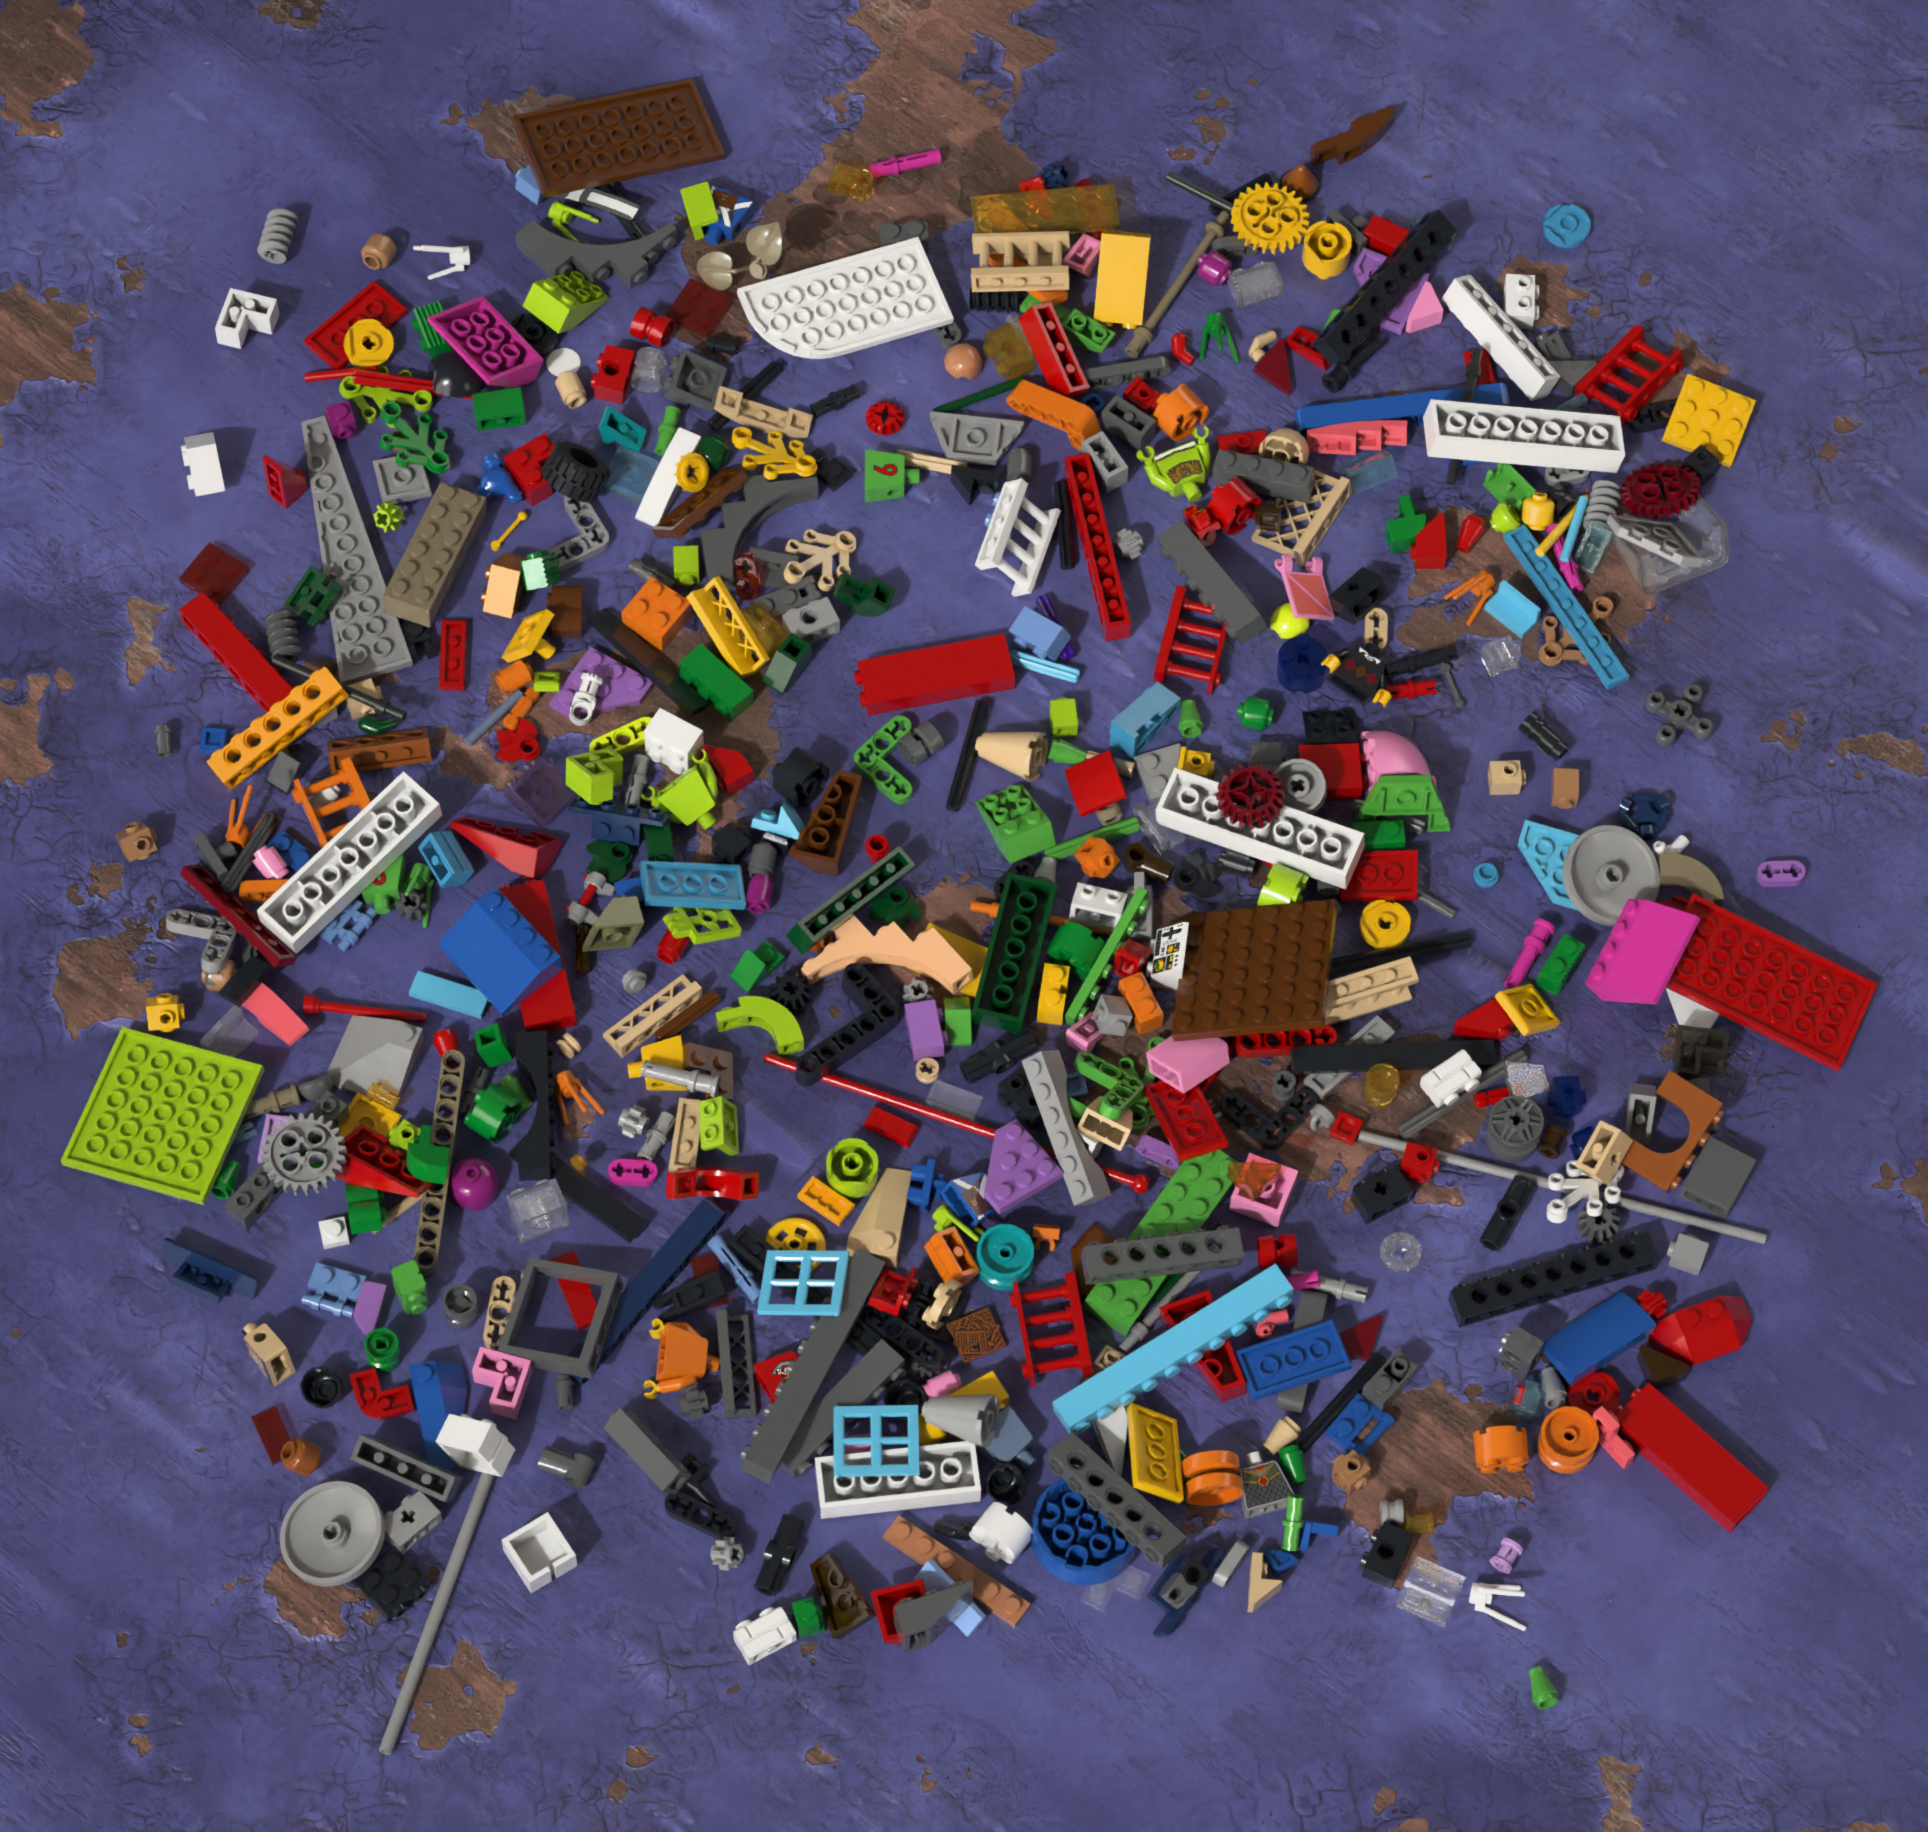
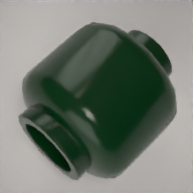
M711 434V436H704L701 439L695 453L705 458L710 472V470H720L730 454V450L725 439L716 434Z

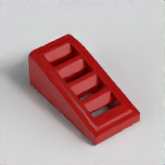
M1298 326L1285 340V345L1317 367L1327 371L1331 365L1319 351L1316 352L1317 349L1312 343L1307 348V345L1313 342L1318 337V334ZM1302 337H1304L1303 341L1300 344L1297 343Z

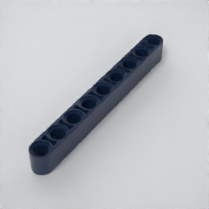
M707 1196L700 1202L621 1293L596 1371L650 1310L655 1299L663 1295L727 1220L730 1212L711 1197ZM587 1334L567 1356L580 1358ZM570 1375L581 1384H585L590 1379Z

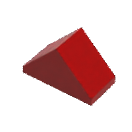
M1129 938L1116 950L1114 974L1126 978L1138 972H1143L1152 949Z

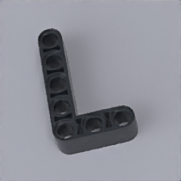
M851 963L845 967L841 986L846 995L863 1013L798 1058L795 1079L802 1086L815 1084L896 1027L899 1015L898 1004L861 964ZM849 978H856L858 981H852ZM865 996H873L874 999H869ZM882 1014H889L891 1017H885ZM863 1027H868V1028H870L871 1030H870V1031H866V1030L863 1029ZM843 1041H849L852 1044H844ZM826 1054H827V1055H830V1056H832V1057H831V1058H825V1057L822 1056V1055H826ZM804 1068H808V1069H811L812 1071H811V1072H806V1071H804L803 1069H804Z

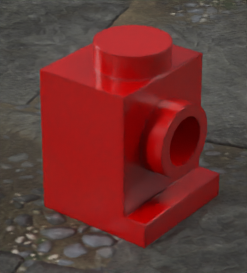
M1139 376L1123 392V400L1148 416L1154 413L1158 406L1157 399L1161 396V393L1144 383Z

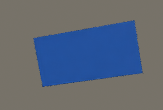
M1333 1319L1234 1351L1252 1402L1352 1368Z

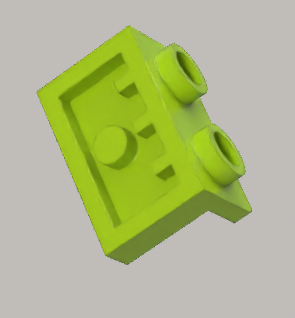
M722 1096L699 1102L701 1149L707 1151L718 1148L729 1156L739 1154L737 1106Z

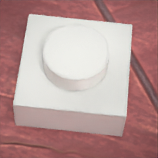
M344 1216L318 1222L324 1249L350 1244Z

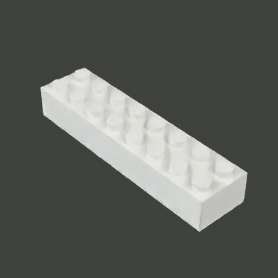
M1433 399L1430 400L1423 416L1428 457L1617 473L1625 457L1620 416Z
M1174 768L1155 810L1157 824L1271 864L1278 863L1334 886L1343 889L1347 888L1365 847L1363 832L1285 805L1283 809H1279V817L1272 816L1273 822L1271 824L1264 821L1262 828L1258 824H1254L1252 830L1249 828V824H1245L1241 829L1239 822L1232 825L1230 817L1224 818L1222 811L1218 808L1219 801L1216 799V794L1219 792L1218 782ZM1252 794L1249 795L1250 803H1252Z
M403 771L257 910L260 922L297 954L442 816L440 804Z

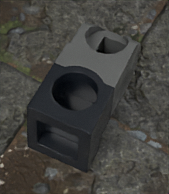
M1182 1555L1177 1562L1178 1567L1160 1589L1159 1596L1175 1609H1179L1185 1604L1210 1572L1193 1556Z

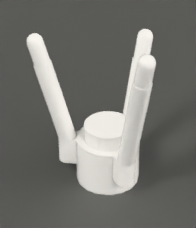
M413 246V250L449 253L450 264H455L454 267L429 275V280L456 271H464V265H470L469 246Z
M1481 1582L1472 1583L1469 1603L1476 1604V1611L1485 1612L1522 1631L1527 1629L1526 1626L1485 1606V1604L1491 1605L1493 1594L1524 1597L1525 1592L1519 1591L1521 1586Z

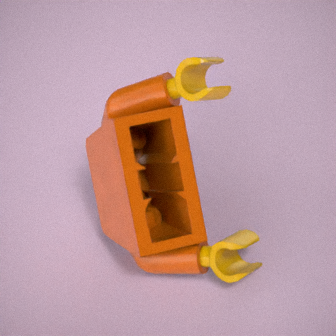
M658 1318L652 1320V1326L659 1327L657 1330H649L652 1338L660 1339L655 1379L659 1381V1384H655L651 1380L644 1382V1388L654 1387L652 1392L644 1393L647 1399H655L659 1392L664 1394L692 1386L704 1376L705 1370L717 1372L720 1357L707 1354L708 1340L701 1337L688 1323L667 1322L664 1325Z

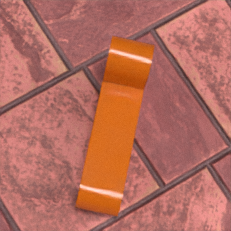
M1021 380L1006 398V402L1013 410L1067 432L1070 443L1079 451H1081L1082 441L1101 432L1096 415L1091 408L1029 381Z

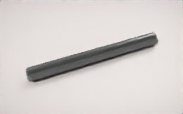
M1522 1049L1517 1050L1482 1072L1480 1084L1473 1091H1463L1459 1094V1099L1450 1106L1444 1104L1437 1108L1434 1103L1399 1124L1398 1132L1403 1138L1411 1136L1473 1097L1475 1093L1481 1092L1527 1063V1055Z

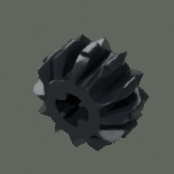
M786 971L785 978L777 975L775 978L776 983H771L770 999L780 1003L788 1010H792L795 1016L798 1013V1008L805 1011L807 1009L806 1003L812 1002L810 994L813 992V988L811 985H808L807 977L800 978L798 971L794 976H790L789 972Z

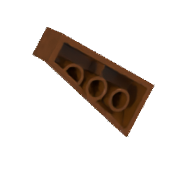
M837 770L822 795L820 803L814 808L811 818L798 835L799 838L796 843L790 848L789 856L813 872L838 877L862 792V775Z

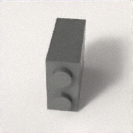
M1710 1136L1682 1185L1679 1197L1726 1220L1753 1172L1757 1160L1748 1152L1738 1151L1730 1147L1726 1141Z

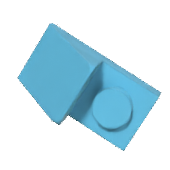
M786 798L781 805L779 815L769 809L758 810L753 817L751 827L798 839V835L803 827L805 828V824Z

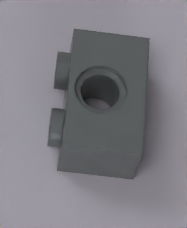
M1117 395L1102 411L1101 427L1137 451H1142L1155 435L1156 420Z

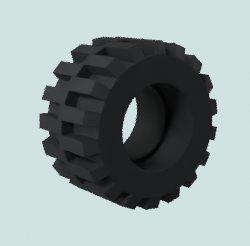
M566 441L558 442L541 470L545 480L559 493L573 500L589 503L596 500L610 476L609 468L594 452L581 445Z

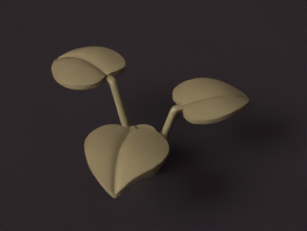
M776 221L758 225L748 232L746 237L747 249L752 255L757 257L755 261L745 267L732 269L733 259L723 251H713L702 256L697 262L696 267L705 284L713 290L723 291L732 285V273L736 274L747 270L750 271L753 277L761 279V282L768 280L767 276L774 272L775 263L779 261L783 251V233L780 222Z

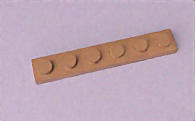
M900 1515L897 1516L883 1535L885 1541L922 1566L927 1561L933 1559L954 1582L965 1581L967 1583L972 1581L973 1600L1014 1628L1031 1606V1603Z

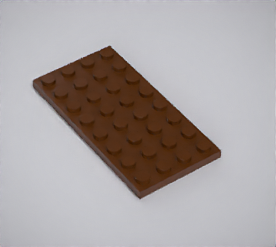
M693 78L517 114L512 117V123L543 198L723 160L725 155Z

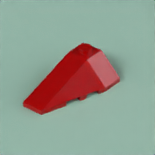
M461 817L450 823V827L510 871L521 874L522 878L528 880L536 879V877L547 873L563 844V839L542 832L533 831L532 835L518 833V827L495 828V823L469 817Z

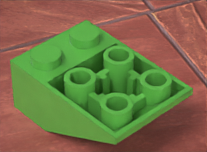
M1021 783L1009 786L1002 791L975 801L999 850L1010 864L1056 845L1051 821Z

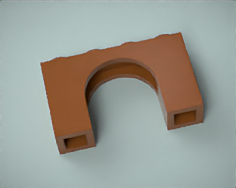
M1672 1071L1668 1072L1657 1089L1656 1094L1680 1109L1688 1117L1690 1132L1686 1142L1678 1150L1662 1154L1653 1152L1633 1140L1621 1162L1624 1167L1667 1194L1671 1189L1674 1191L1677 1189L1683 1179L1680 1174L1685 1167L1689 1169L1697 1157L1694 1154L1699 1145L1704 1147L1711 1136L1708 1132L1713 1123L1718 1125L1725 1114L1722 1110L1724 1108L1722 1102Z

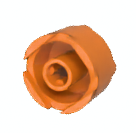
M1183 383L1170 394L1165 392L1157 399L1158 406L1151 418L1156 420V424L1170 439L1175 442H1181L1192 435V430L1198 422L1201 425L1205 422L1209 414V408L1190 387Z
M1494 1426L1486 1428L1485 1434L1480 1435L1479 1430L1473 1433L1476 1467L1480 1468L1482 1474L1496 1473L1497 1468H1507L1508 1472L1523 1471V1465L1529 1462L1526 1428L1522 1427L1521 1431H1517L1516 1426Z

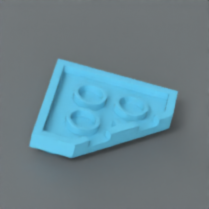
M1525 820L1517 846L1552 903L1577 910L1565 890L1562 868L1569 846L1580 835Z

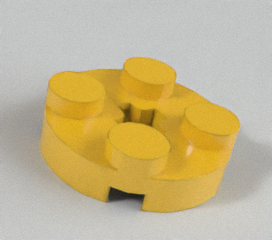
M363 319L350 327L344 338V350L351 364L365 367L380 366L386 363L393 351L394 341L391 332L388 329L386 330L381 325L382 323L374 319ZM366 338H370V342L375 343L371 350L362 344L366 341Z
M1386 900L1374 901L1365 907L1360 918L1361 936L1376 950L1400 946L1406 941L1410 933V915L1397 902L1393 904L1386 902ZM1380 921L1390 922L1389 929H1382Z

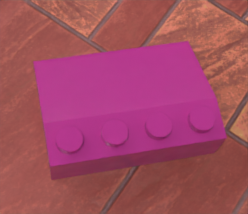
M483 296L427 318L432 327L488 385L520 387L537 379L544 359Z
M1628 899L1616 924L1612 928L1610 936L1601 949V953L1591 969L1585 985L1602 1001L1657 1005L1700 918L1649 900Z

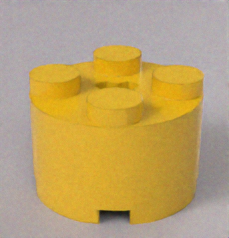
M1320 221L1310 226L1306 231L1302 250V261L1305 267L1323 280L1341 274L1350 262L1352 248L1350 232L1346 227L1336 222L1331 224L1327 223V221Z

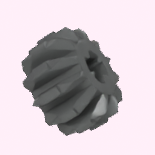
M1608 1202L1603 1204L1602 1214L1599 1216L1588 1215L1587 1203L1584 1205L1583 1211H1579L1577 1214L1579 1220L1576 1222V1229L1581 1230L1580 1238L1589 1237V1244L1594 1239L1597 1240L1600 1246L1604 1239H1613V1235L1619 1233L1620 1228L1618 1225H1620L1621 1219L1615 1216L1617 1213L1616 1208L1608 1209ZM1596 1221H1600V1222H1601L1600 1225H1597V1224H1595V1223H1596Z

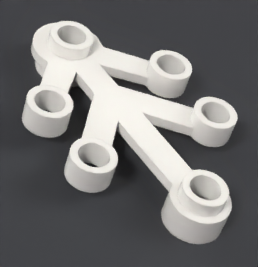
M1571 1160L1566 1164V1174L1569 1177L1576 1178L1580 1175H1586L1575 1166L1577 1160ZM1621 1163L1605 1189L1604 1198L1608 1203L1613 1204L1620 1201L1621 1191L1617 1187V1183L1624 1175V1167ZM1559 1173L1551 1174L1548 1177V1187L1555 1191L1561 1189L1576 1190L1562 1200H1552L1547 1205V1219L1553 1223L1564 1222L1568 1217V1208L1587 1194L1589 1197L1587 1202L1588 1215L1594 1217L1601 1215L1603 1204L1599 1200V1186L1603 1183L1593 1178L1564 1179L1563 1175Z

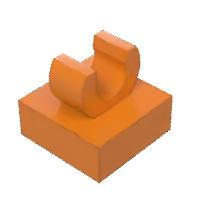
M1034 1223L1033 1237L1037 1238L1035 1241L1036 1250L1040 1249L1041 1241L1047 1240L1050 1243V1251H1053L1055 1248L1054 1239L1059 1240L1060 1226Z

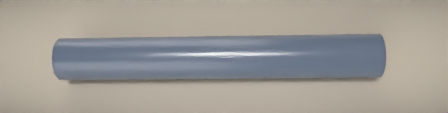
M517 689L464 738L465 742L472 746L515 706L518 700L524 696L523 693Z

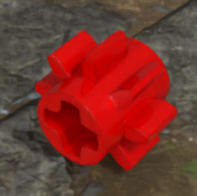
M1647 1289L1637 1296L1636 1302L1655 1323L1665 1317V1313H1667L1665 1308L1668 1307V1303L1660 1292L1650 1293Z

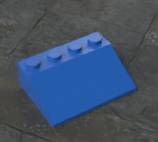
M496 886L478 899L437 943L443 952L502 1016L563 970L561 957Z

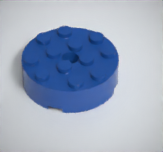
M1065 1479L1053 1483L1039 1497L1033 1513L1031 1544L1038 1561L1052 1575L1072 1584L1095 1585L1117 1577L1132 1562L1137 1546H1132L1118 1528L1111 1527L1106 1521L1105 1516L1098 1510H1093L1080 1493L1073 1492ZM1092 1482V1483H1090V1484H1092L1093 1486H1100V1485H1101V1484H1099V1483H1097V1482ZM1110 1500L1114 1504L1120 1503L1117 1500ZM1135 1517L1128 1518L1131 1521H1139Z

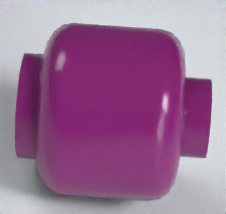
M1212 251L1209 254L1203 253L1196 263L1199 265L1197 270L1198 276L1212 287L1223 286L1233 273L1231 261L1218 251Z

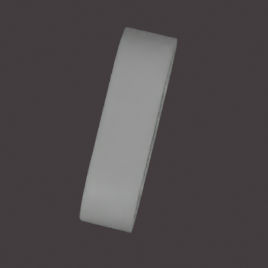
M1547 467L1544 481L1549 487L1557 483L1562 487L1585 482L1589 477L1590 471L1583 470V474H1579L1575 469ZM1552 472H1555L1556 475H1560L1559 479H1556L1555 476H1551Z
M1238 1540L1217 1569L1212 1582L1224 1589L1246 1558L1250 1546Z

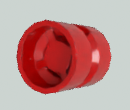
M642 306L638 309L632 320L630 335L640 340L648 338L649 343L663 348L672 334L674 320L665 315H658L656 317L655 311Z
M1294 1233L1279 1234L1277 1239L1272 1235L1257 1236V1258L1260 1270L1267 1269L1274 1264H1279L1282 1268L1297 1267V1245Z

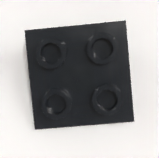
M1313 710L1302 712L1306 736L1305 745L1357 742L1352 710Z
M926 1278L925 1281L919 1280L902 1316V1320L922 1335L948 1344L951 1335L946 1325L959 1319L967 1298L960 1295L949 1317L942 1316L940 1322L944 1324L938 1330H935L926 1325V1321L922 1320V1316L927 1307H932L936 1300L933 1296L937 1289V1286H935L936 1281L931 1278Z

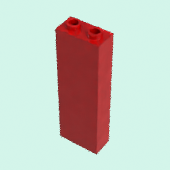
M1005 634L857 661V671H854L856 686L860 685L862 690L859 693L861 708L866 707L868 716L1015 689V674Z
M544 879L528 880L524 884L515 886H501L498 890L561 957L563 969L519 1003L525 1031L551 1032L577 1026L576 1014Z
M1649 1382L1643 1389L1638 1387L1629 1397L1631 1401L1625 1407L1621 1404L1613 1412L1618 1418L1620 1425L1617 1434L1627 1440L1635 1450L1730 1533L1766 1497L1769 1487Z

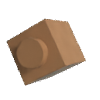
M1554 768L1551 778V806L1560 809L1576 808L1579 798V769Z

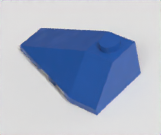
M436 1360L410 1365L409 1371L427 1460L449 1470H456L457 1464L435 1441L449 1414L457 1416L464 1414L468 1388L463 1365Z

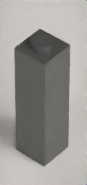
M619 1408L609 1416L608 1422L603 1428L662 1492L675 1495L692 1474L633 1411Z

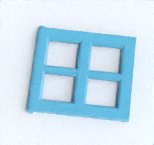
M767 1250L757 1308L758 1315L839 1316L850 1252L848 1250ZM777 1262H801L799 1279H774ZM813 1262H837L835 1279H810ZM773 1286L797 1287L795 1304H770ZM809 1287H833L831 1304H806Z
M835 1405L833 1407L835 1478L919 1476L918 1405ZM870 1417L871 1437L844 1438V1418ZM881 1417H908V1436L882 1437ZM908 1444V1464L882 1465V1445ZM845 1445H871V1465H845Z

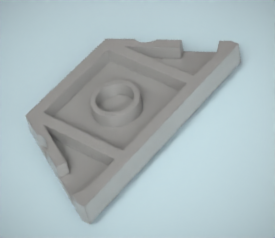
M930 411V421L945 457L972 464L996 466L1024 429V421Z

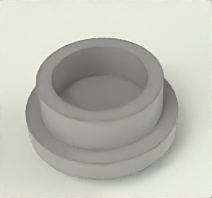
M637 969L629 970L622 979L625 991L630 994L641 991L645 987L647 976L643 971H638Z

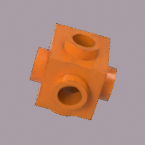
M1088 837L1074 853V856L1082 865V871L1089 877L1105 878L1109 876L1120 861L1114 853V847L1102 838Z

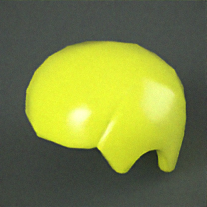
M1290 603L1277 607L1270 617V628L1275 630L1281 639L1295 640L1302 637L1310 624L1309 619L1294 618Z

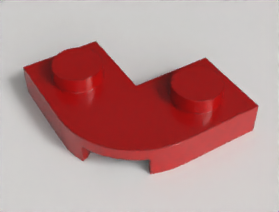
M375 1368L349 1374L357 1405L366 1416L376 1420H387L415 1412L407 1384L381 1391Z

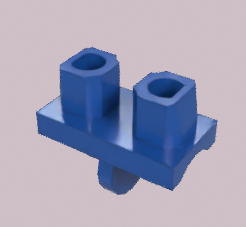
M928 1159L927 1164H912L911 1180L924 1182L923 1188L909 1186L907 1203L920 1206V1212L928 1213L931 1192L935 1193L934 1200L941 1201L942 1195L940 1192L948 1184L944 1182L945 1175L938 1174L937 1180H934V1159Z

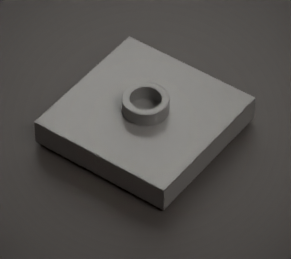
M421 452L410 453L415 455H422ZM396 456L373 461L382 503L394 501L395 504L432 496L425 466L409 463L406 467H400L395 462Z

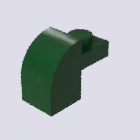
M844 572L839 576L833 597L850 605L848 610L861 616L875 617L889 610L895 589L876 578L865 584Z
M669 822L664 827L643 824L648 861L675 862Z

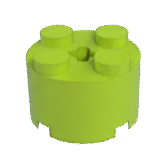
M1274 863L1267 876L1269 879L1261 890L1257 907L1302 902L1301 890L1306 888L1309 876L1284 865Z
M848 1138L838 1142L833 1149L831 1148L826 1158V1178L829 1186L845 1198L854 1199L871 1194L878 1181V1156L875 1150L867 1142L857 1138Z

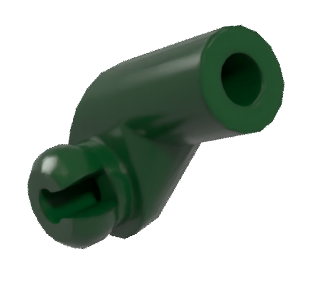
M363 716L358 721V728L371 735H378L397 727L396 721L392 716L383 720L371 716Z

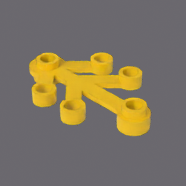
M737 427L732 432V442L736 448L746 449L749 447L765 454L745 455L742 467L746 470H755L757 464H767L764 466L763 475L769 480L776 479L778 474L797 473L799 476L809 477L817 472L815 459L812 456L805 455L803 450L804 444L799 440L789 442L788 452L796 457L794 458L788 455L782 441L783 435L778 431L768 433L767 443L770 446H774V448L753 440L752 432L748 428ZM782 462L785 463L784 465L769 464V463H782Z

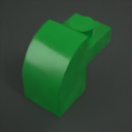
M1409 494L1399 496L1398 512L1400 518L1386 521L1385 536L1391 554L1410 550V545L1415 543L1416 535L1425 527V513L1418 515L1416 503L1411 502Z
M421 1125L420 1135L414 1136V1143L408 1142L407 1169L415 1178L421 1181L445 1184L450 1148L430 1145L432 1126Z

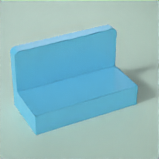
M1505 580L1500 583L1498 592L1484 607V610L1521 639L1538 624L1541 612L1538 606Z

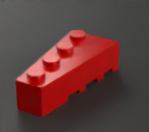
M1206 1290L1159 1307L1160 1319L1168 1330L1213 1303L1210 1291ZM1226 1339L1225 1343L1217 1350L1210 1349L1205 1352L1203 1357L1194 1363V1366L1221 1403L1246 1394V1382L1229 1339Z

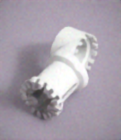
M582 673L581 675L582 683L579 691L574 695L569 713L571 722L577 726H584L591 720L597 701L595 696L598 687L603 683V679L597 677V675L594 677L593 674L590 675L589 673ZM579 707L587 710L588 716L582 720L577 719L573 714L574 710Z

